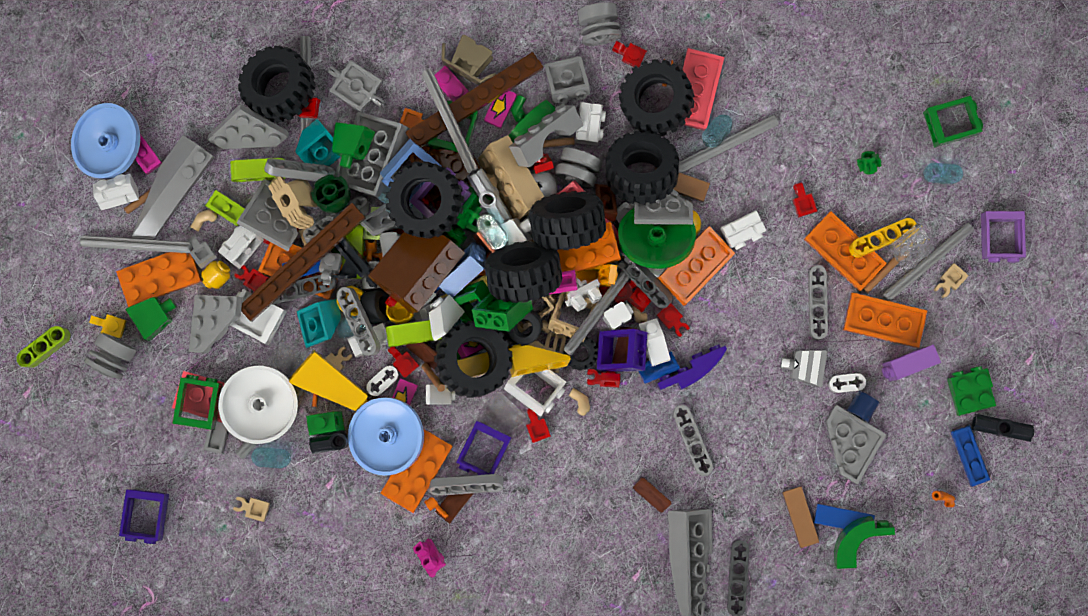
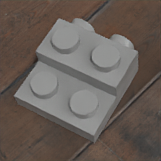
M581 56L544 64L553 103L565 104L569 99L583 100L587 95H590L589 83Z

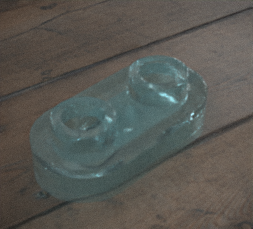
M727 115L717 116L703 132V144L710 148L720 145L732 130V119Z
M931 163L925 167L923 175L931 183L956 184L962 179L963 170L956 164ZM932 169L937 170V175L932 173ZM951 171L956 172V177L951 175Z
M485 214L478 218L477 228L492 249L503 248V246L508 244V235L493 215ZM487 220L491 222L490 227H487L486 225ZM498 236H500V237L502 238V242H501V243H498V242H497V237H498Z
M260 447L253 451L251 459L258 467L285 468L291 462V455L285 449ZM260 453L264 455V459L262 461L258 459V455ZM279 455L283 456L282 462L277 461Z

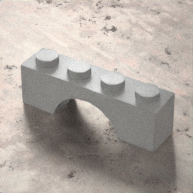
M559 105L555 108V112L543 117L538 125L530 127L526 134L514 140L515 142L509 148L518 166L531 167L543 157V144L551 132L555 131L559 135L570 136L583 126L575 106Z

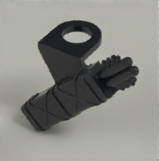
M345 237L335 247L346 261L340 273L333 275V278L352 279L357 278L358 274L361 278L366 277V283L368 282L370 287L377 288L378 285L368 277L372 271L371 266L351 244L349 239Z

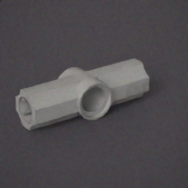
M478 168L475 172L470 173L467 178L479 196L480 204L487 209L496 226L511 219L512 216L499 197L498 189L491 184L484 170ZM485 194L492 195L493 200L487 199Z

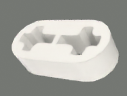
M393 366L383 368L368 382V393L372 396L383 394L398 380V370ZM389 370L391 372L394 370V378H388L384 381L383 379L387 376L386 371ZM381 381L382 384L379 386L380 391L372 392L371 390L373 387L371 385L373 383L378 384Z
M858 373L833 376L828 382L829 389L834 393L859 391L866 385L865 377ZM857 377L858 380H861V384H858V388H856L855 384L849 385V381H853ZM836 379L839 382H845V385L839 386V390H837L836 386H833Z

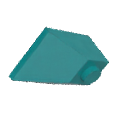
M318 119L302 130L295 152L304 163L330 166L341 157L332 152L333 137Z
M337 299L317 302L296 311L306 348L332 338L341 320L340 309L336 302Z

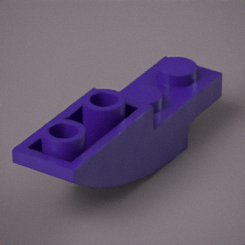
M720 344L709 348L710 352L704 355L702 352L692 355L693 360L689 361L691 369H688L686 366L677 370L678 374L673 377L668 374L659 378L660 382L657 383L659 391L676 383L679 389L682 390L700 380L723 357L727 350L726 345L720 347Z

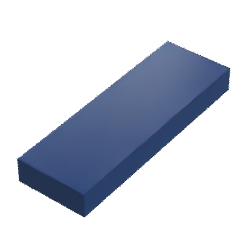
M968 425L951 431L970 486L973 487L990 481L971 426Z
M816 504L813 523L844 529L856 519L866 516H872L875 519V515Z

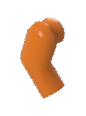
M934 491L932 493V498L936 501H944L945 507L955 506L954 500L956 499L953 495L944 491Z

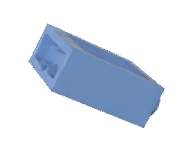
M409 139L380 172V175L384 178L382 182L386 186L389 185L390 181L394 182L391 176L412 152L425 162L441 165L414 141ZM425 182L419 184L414 188V190L411 193L410 199L417 193V191L423 186Z
M472 242L464 250L465 254L439 285L447 295L450 294L453 298L485 269L487 252L483 246Z

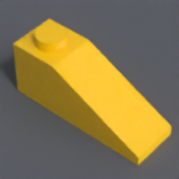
M518 344L510 347L508 350L512 351L513 355L510 358V362H512V368L510 369L512 377L566 367L571 360L569 355L530 345L521 346Z

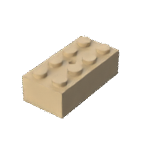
M507 135L490 143L478 159L481 168L487 174L495 176L499 197L506 205L512 216L511 218H518L519 221H522L523 218L529 215L531 206L536 201H540L544 195L529 169L518 166L509 148L513 142Z

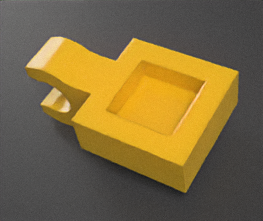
M108 314L106 319L91 315L89 321L91 324L103 327L102 333L117 338L122 337L127 320Z

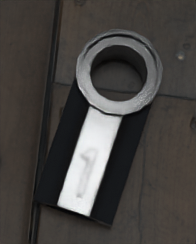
M344 432L309 438L310 450L312 454L345 449L349 446L348 435ZM337 436L343 438L344 443L342 446L336 444Z

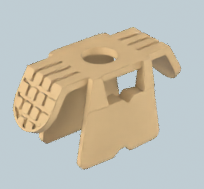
M275 176L268 187L282 216L287 218L290 225L296 228L307 229L312 227L314 219L307 215L303 206L317 207L312 199L311 190L313 192V189L308 180L296 179L286 183L283 177Z

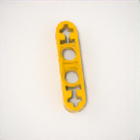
M912 218L902 219L856 239L850 244L849 251L854 257H863L911 236L916 232L917 224ZM905 225L910 226V229H905L902 232L900 231V229L903 228ZM887 230L895 232V239L888 237ZM874 236L879 239L878 246L871 243V237ZM866 243V247L862 250H856V246H862Z

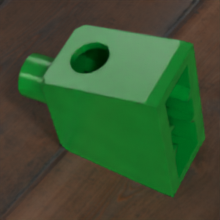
M336 122L332 152L341 156L339 166L351 169L353 159H365L375 131L362 125Z
M152 297L128 307L126 311L144 340L151 341L173 321L168 312L177 306L172 298L161 302L159 298Z
M342 411L306 416L309 436L345 430Z

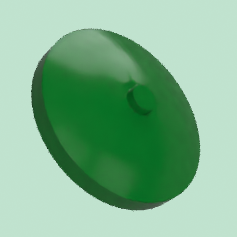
M633 208L626 213L620 222L618 241L623 253L634 263L646 268L663 269L681 263L691 254L695 246L696 229L694 222L693 225L634 224Z

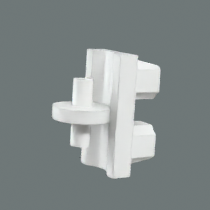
M576 278L578 290L569 291L570 293L567 295L568 300L565 301L568 307L572 305L579 312L587 305L584 300L588 297L592 304L599 302L602 294L598 289L600 283L597 279L587 284L586 280L580 281Z

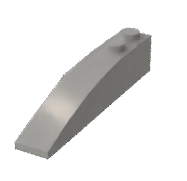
M182 135L159 167L131 238L154 240L213 161L214 156Z
M711 509L668 511L669 552L673 583L681 616H704L705 602L703 601V595L707 592L708 584H705L706 572L709 573L710 565L707 562L708 555L712 554Z

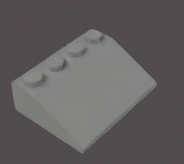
M358 112L353 124L366 126L375 131L370 146L376 143L388 152L386 154L377 148L371 150L369 148L365 159H353L351 169L340 167L339 161L334 177L342 176L347 181L351 190L388 202L389 199L385 198L386 192H390L391 188L382 182L384 178L380 175V172L409 140L405 132L410 128L401 123ZM400 166V167L397 169V171L391 176V178H393L394 180L396 179V178L394 177V175H395L398 171H400L401 166Z

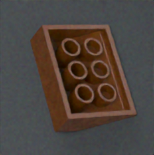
M403 232L369 273L368 277L408 312L414 314L420 311L465 252L444 235L420 238Z

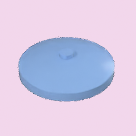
M102 103L88 109L76 123L71 138V151L76 165L83 173L97 179H111L124 173L134 162L140 146V130L135 117L124 107L112 103Z
M388 397L373 399L362 405L350 422L348 429L350 451L357 463L373 474L385 476L405 471L414 464L423 448L424 430L422 422L415 410L399 399Z

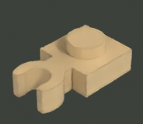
M953 263L940 277L944 282L936 285L934 291L939 290L940 287L943 288L945 292L941 297L945 298L949 295L950 288L954 291L957 290L969 275Z
M344 346L338 350L337 356L330 353L325 359L341 371L345 368L342 362L351 360L353 356L350 354L347 357H343L342 353L346 350Z
M236 497V500L242 502V507H233L234 511L241 512L245 510V517L265 522L270 506L269 502L256 498H250V501L247 502L244 497Z

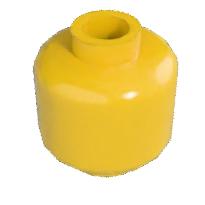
M222 261L210 262L201 272L203 284L209 289H220L230 279V268Z

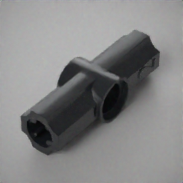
M980 414L974 415L971 425L974 431L1031 442L1035 431L1034 425ZM1001 423H1004L1006 425V431L1004 433H1002L999 429Z

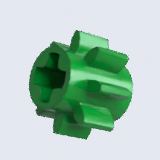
M865 151L861 154V158L857 159V166L860 172L863 171L864 174L871 175L877 172V167L882 166L881 158H879V154H875L873 151Z

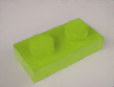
M217 190L214 191L205 205L236 226H239L237 221L245 208Z

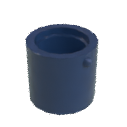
M857 391L846 411L869 423L880 402L864 392Z

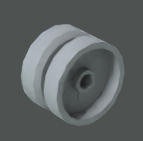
M568 147L563 148L560 158L564 163L557 165L555 175L569 183L575 180L581 187L594 188L597 177L593 173L600 171L603 162L584 151Z

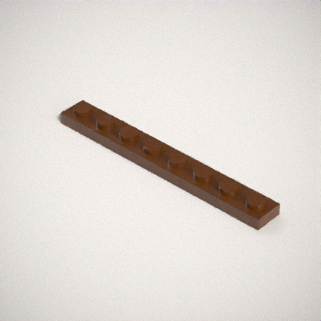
M534 52L526 55L450 103L449 107L456 122H461L543 70V65ZM438 111L405 133L409 139L421 147L445 132L447 127Z
M351 203L242 303L241 312L250 322H253L363 222L366 217Z

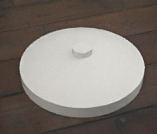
M251 366L234 373L222 387L218 400L219 415L225 428L236 438L252 444L268 443L285 434L293 424L298 408L296 391L289 382V379L278 370L266 366Z

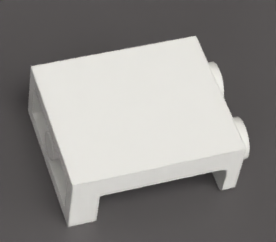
M243 289L236 296L243 297V303L252 293ZM270 305L253 322H250L241 312L240 318L236 322H232L230 326L269 345L287 311L275 305Z

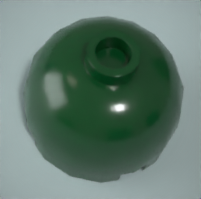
M331 174L321 177L315 182L313 192L311 190L314 203L321 211L327 213H338L345 209L350 202V188L342 176L334 177Z

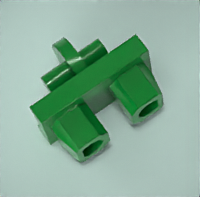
M473 192L462 207L464 208L463 213H459L457 217L460 219L457 225L462 229L468 223L472 225L475 219L478 221L482 220L479 216L482 210L479 197Z

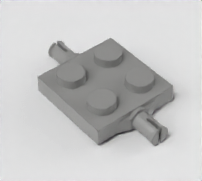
M351 60L346 68L341 71L333 66L329 67L330 69L327 70V73L336 77L330 93L361 113L371 101L382 107L385 100L376 95L377 90L383 83L382 80Z

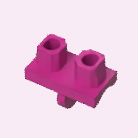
M428 538L425 542L419 541L413 547L415 554L419 557L421 565L425 568L429 577L433 578L437 571L446 565L443 554L439 553L431 539Z

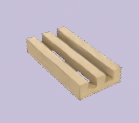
M549 332L545 347L549 348L551 337H555L552 349L556 352L558 338H560L562 342L559 353L563 354L567 336ZM560 368L551 369L555 373H559Z

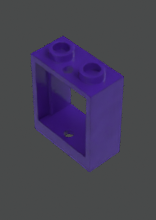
M638 329L599 331L597 369L614 372L645 371L648 332ZM614 337H629L627 363L612 364Z
M476 421L456 463L460 464L458 468L468 473L472 470L477 473L476 475L494 474L512 438ZM478 430L504 442L490 472H486L464 461Z
M126 489L119 536L125 537V541L136 542L137 539H144V543L156 544V541H161L163 539L169 494ZM134 499L160 502L156 534L130 531Z

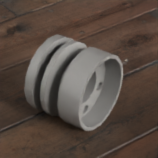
M602 2L591 4L577 11L579 25L585 27L581 30V35L584 36L582 37L584 45H605L621 38V31L618 30L620 24L613 22L618 18L615 3Z
M100 332L94 342L101 349L100 352L90 350L89 354L96 357V359L86 357L84 362L102 375L122 380L124 375L117 371V368L126 371L127 367L121 361L131 362L137 350L114 337Z

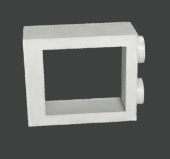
M551 370L535 372L537 376L555 388L554 392L542 405L516 386L524 375L511 377L506 383L504 390L540 417L544 412L549 413L555 405L553 403L554 399H560L565 392L563 387L566 381Z

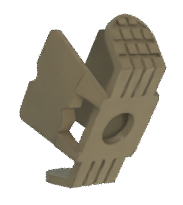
M462 35L451 62L446 59V43H442L441 60L443 65H446V67L479 86L496 75V73H493L481 80L477 78L491 63L493 56H491L492 51L483 45H476L475 40Z

